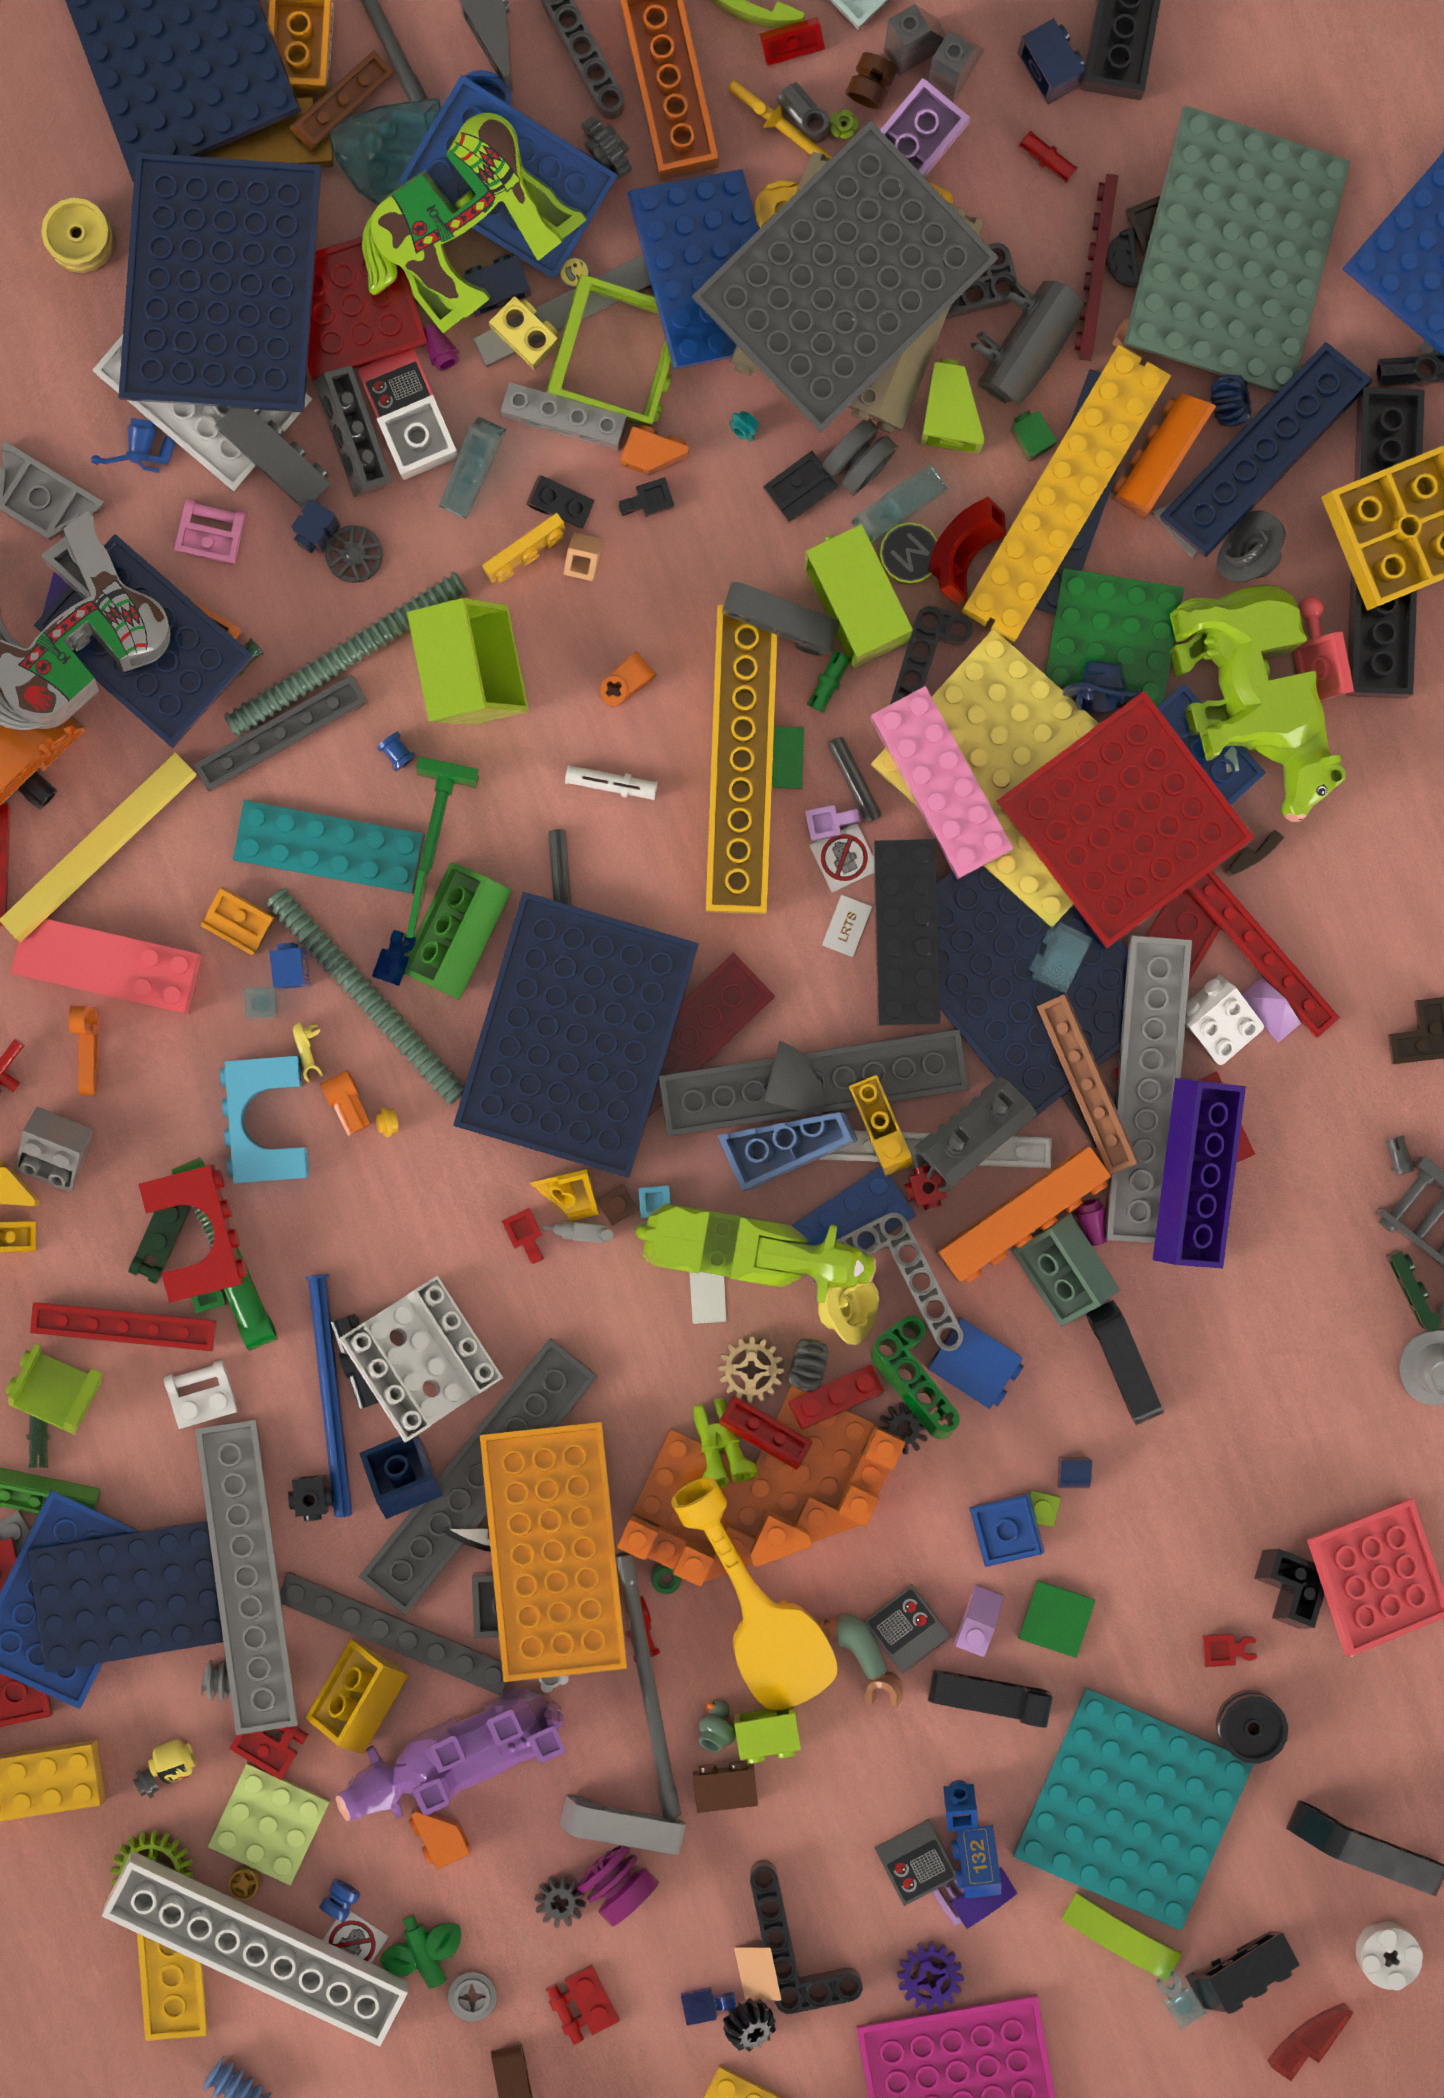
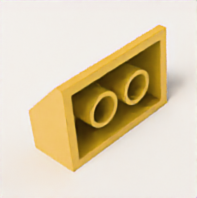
M350 1638L305 1718L337 1746L364 1755L409 1675L389 1659Z

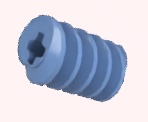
M223 2055L206 2077L203 2086L204 2091L212 2086L215 2087L213 2098L221 2094L225 2095L224 2098H270L272 2095L271 2092H268L261 2096L263 2085L261 2084L251 2088L254 2080L251 2076L242 2081L243 2069L232 2073L235 2064L233 2061L223 2066L225 2055Z

